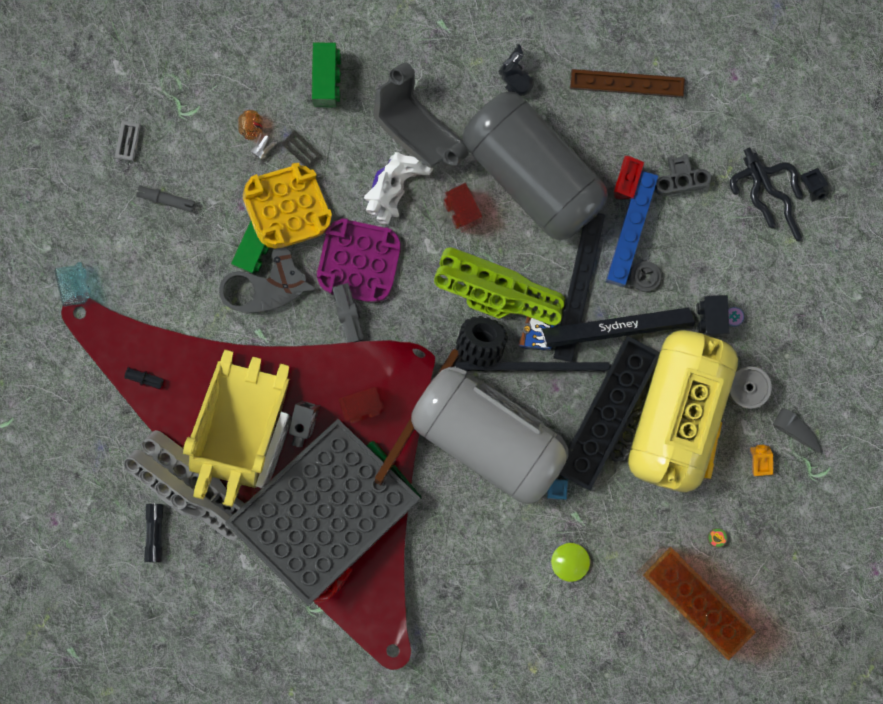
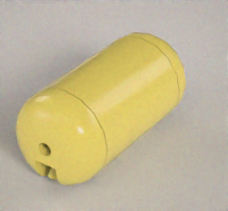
M686 330L673 332L665 339L629 453L628 465L635 477L647 483L678 492L693 491L701 485L738 366L737 353L731 345L702 333Z

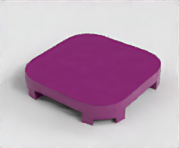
M340 219L333 222L326 230L317 270V280L320 287L325 292L334 295L332 287L349 283L354 300L368 303H378L385 300L392 290L400 255L398 236L392 229L387 227L374 226L348 219Z

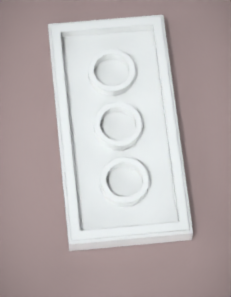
M281 412L265 457L263 470L259 474L255 485L257 487L263 488L271 481L292 417L286 413Z

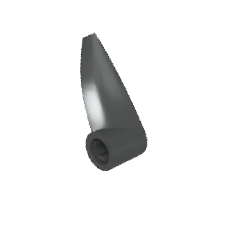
M782 408L773 426L813 451L820 453V445L812 431L795 413Z

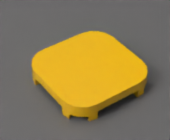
M292 163L290 167L260 176L255 174L245 184L243 191L244 204L258 238L267 247L274 249L283 248L313 239L324 234L329 227L332 217L331 209L328 210L316 180L317 175L313 169L310 170L308 167L300 165V163Z

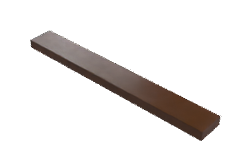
M456 349L451 351L439 373L446 368L454 366L459 358ZM411 419L375 476L376 484L382 485L415 429Z

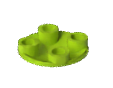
M566 543L554 551L551 565L554 573L560 579L573 582L580 580L586 575L590 566V558L582 546L575 543Z

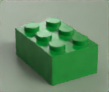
M313 42L312 102L314 107L337 108V102H340L341 93L337 83H341L340 67H338V65H341L340 49H337L336 43Z

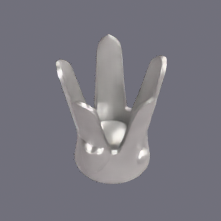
M260 132L256 146L251 151L255 155L253 161L257 157L263 160L266 157V153L277 142L270 143L264 149L269 137L263 136L260 140Z

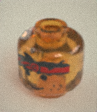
M254 110L244 111L238 117L239 134L245 136V139L248 140L256 139L263 132L262 116Z

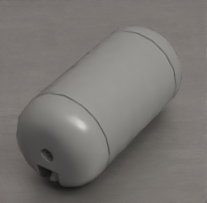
M449 367L442 370L428 385L416 403L411 415L413 427L420 435L523 504L537 502L545 495L563 469L568 458V447L560 435L546 427L542 421L482 380L479 381L459 368Z

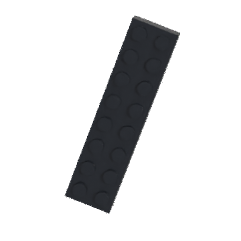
M629 336L625 337L568 447V458L559 476L587 491H591L658 361L660 352Z

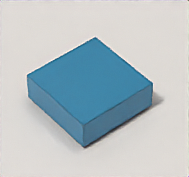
M555 479L547 491V498L567 499L568 480Z

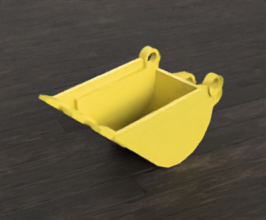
M224 350L221 361L217 363L191 437L186 439L183 454L189 455V471L199 474L193 497L204 499L214 477L228 481L226 497L222 504L233 507L241 484L256 488L255 485L259 474L263 470L278 415L282 412L289 383V366L280 364L277 375L260 372L261 358L252 357L249 368L233 365V351Z

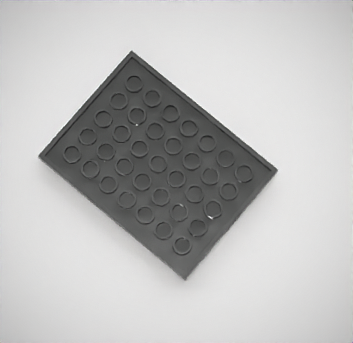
M337 419L225 522V525L309 607L420 501V497L392 470H390L381 486L376 484L375 476L383 462Z

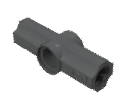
M349 283L332 287L338 306L337 314L340 323L343 324L347 342L364 339L359 322L358 307L353 300Z

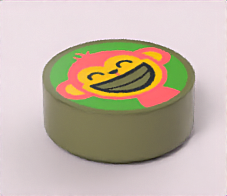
M714 528L709 531L707 540L711 546L719 548L726 544L727 534L723 529Z

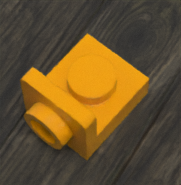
M766 445L751 447L753 475H773V453L770 447Z

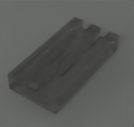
M295 130L281 143L297 160L309 169L322 157ZM296 137L304 146H306L316 156L315 159L309 153H307L293 138ZM291 142L311 163L308 164L288 143Z

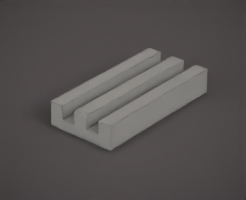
M127 121L121 122L115 159L135 161L141 124ZM129 126L124 154L120 155L125 128ZM133 127H136L131 154L128 156Z

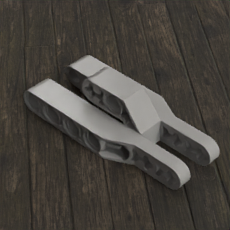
M152 431L141 444L143 451L134 450L124 460V468L130 474L153 490L160 499L181 515H189L203 520L229 540L237 538L224 524L245 503L236 497L233 507L223 505L227 489L220 479L214 477L204 499L193 497V489H195L199 474L189 471V455L183 454L184 449L162 432Z

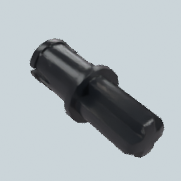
M131 367L127 368L124 376L125 379L138 382L141 386L147 385L156 389H161L164 381L162 378L148 374L147 371L141 372Z

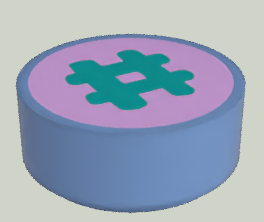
M737 307L728 309L729 326L736 327L740 325L744 320L743 311Z

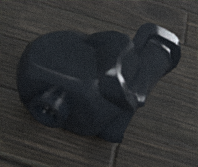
M517 44L509 58L502 63L503 65L498 72L506 84L505 89L507 91L525 96L532 90L534 81L528 75V72L522 71L523 68L519 61L523 58L524 54L521 45Z

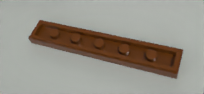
M572 69L570 89L683 98L685 78Z

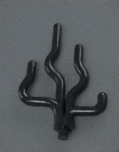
M750 147L743 150L746 155L743 160L747 169L731 177L729 185L734 195L739 194L737 182L751 175L753 179L750 193L751 202L763 213L769 228L773 229L776 223L771 212L758 199V192L762 181L766 191L771 196L783 201L784 216L795 240L801 241L802 235L792 216L790 198L785 193L774 189L767 175L788 170L791 175V188L795 197L800 200L803 198V194L798 185L799 175L794 165L787 162L766 167L762 164L757 152L753 153Z

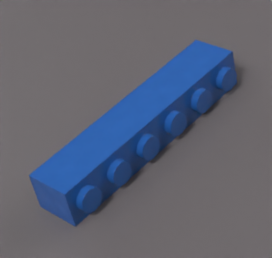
M644 171L641 172L634 198L629 201L605 282L620 287L626 285L658 175Z

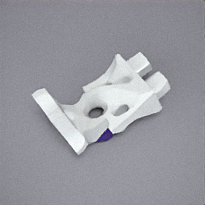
M395 152L390 157L388 164L377 171L372 189L364 196V199L368 202L366 211L371 215H378L376 220L381 224H388L391 217H399L397 205L405 193L403 190L404 181L409 177H415L417 174L429 175L433 167L429 168L415 157ZM394 177L395 183L391 185V180Z

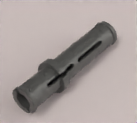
M142 185L138 187V191L142 192H137L136 197L151 200L152 203L157 204L158 202L191 213L194 207L190 206L195 205V201L161 192L160 189L153 190L143 187Z

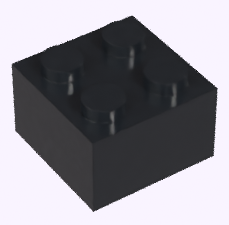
M728 295L702 297L699 303L696 304L697 315H700V322L697 323L698 333L712 338L725 337L730 334Z

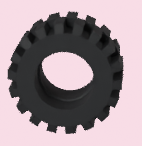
M471 317V319L465 320V323L461 326L456 342V350H458L459 356H463L462 359L468 361L471 365L475 364L477 367L493 366L501 360L508 340L507 331L503 329L502 324H498L496 320H491L490 317Z

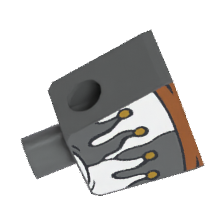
M300 401L295 404L289 434L294 435L293 446L303 447L305 439L312 435L320 405L306 401Z

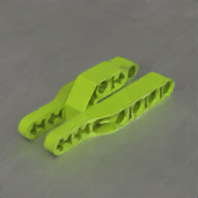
M452 247L444 249L439 263L440 267H438L434 277V284L438 288L467 298L466 302L470 308L499 319L510 313L523 314L549 325L560 323L565 303L563 294L535 284L514 270ZM499 278H505L507 281H501ZM538 292L541 293L539 298L535 297ZM555 299L559 300L557 304H553V301H555ZM534 306L538 307L536 311L532 310ZM552 313H556V316H554V318L550 317Z

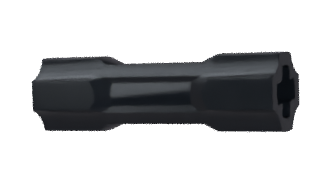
M146 504L144 562H162L163 504Z

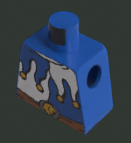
M527 316L519 344L520 348L551 351L552 347L546 348L541 331L542 328L556 327L558 324L549 325Z

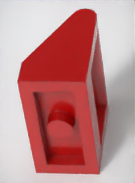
M624 156L614 189L615 198H634L644 165L643 161L631 156Z

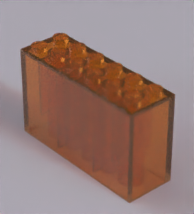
M661 546L636 572L718 656L729 661L756 633L671 546Z

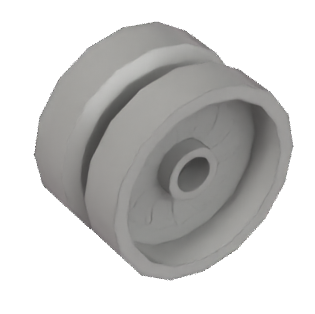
M745 366L737 368L728 398L733 404L741 408L752 409L760 407L771 395L772 385L770 378L758 367ZM746 385H751L752 389L747 390Z

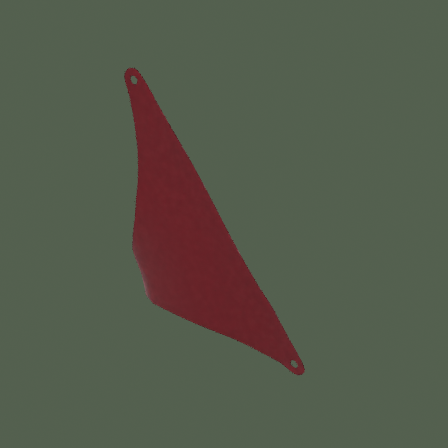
M76 295L68 299L62 306L61 311L62 319L73 336L149 429L162 432L183 449L187 437H191L217 363L221 361L224 350L233 351V365L249 368L252 357L261 358L260 372L277 375L280 364L288 365L289 383L282 412L292 417L295 404L300 401L320 405L313 433L308 439H305L303 447L292 445L294 435L289 434L288 429L271 480L337 419L366 446L371 441H375L388 456L411 419L416 403L430 384L435 365L433 353L425 347L412 342L382 340L308 346L233 344L189 336L148 325L109 310L84 295ZM81 306L86 310V315L82 319H77L74 317L73 311L76 307ZM413 349L421 350L425 353V356L423 358L416 356ZM128 367L141 372L147 371L150 375L162 378L164 380L161 389L147 385L141 386L138 382L125 379V372ZM280 414L278 415V418H277V421H276V424H275V427H274V430H273V433H272V437H273V434H274V431H275L277 422H278V420H279ZM414 430L394 463L411 484L419 433ZM220 479L224 487L227 489L228 481ZM241 484L237 498L246 504L262 488L257 486L253 488ZM408 512L350 567L352 572L338 592L327 601L314 602L378 663L390 670L404 667L409 662L411 656V646L406 627L404 548ZM391 644L397 645L399 648V654L396 657H390L387 654V647Z

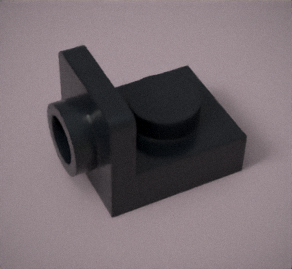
M819 168L801 175V180L810 193V200L812 202L821 200L829 194V185Z

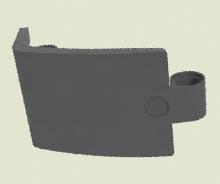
M401 63L390 71L388 82L376 90L374 119L403 149L429 168H432L441 161L452 166L458 164L469 155L463 140L438 121L414 97L415 70L409 63Z

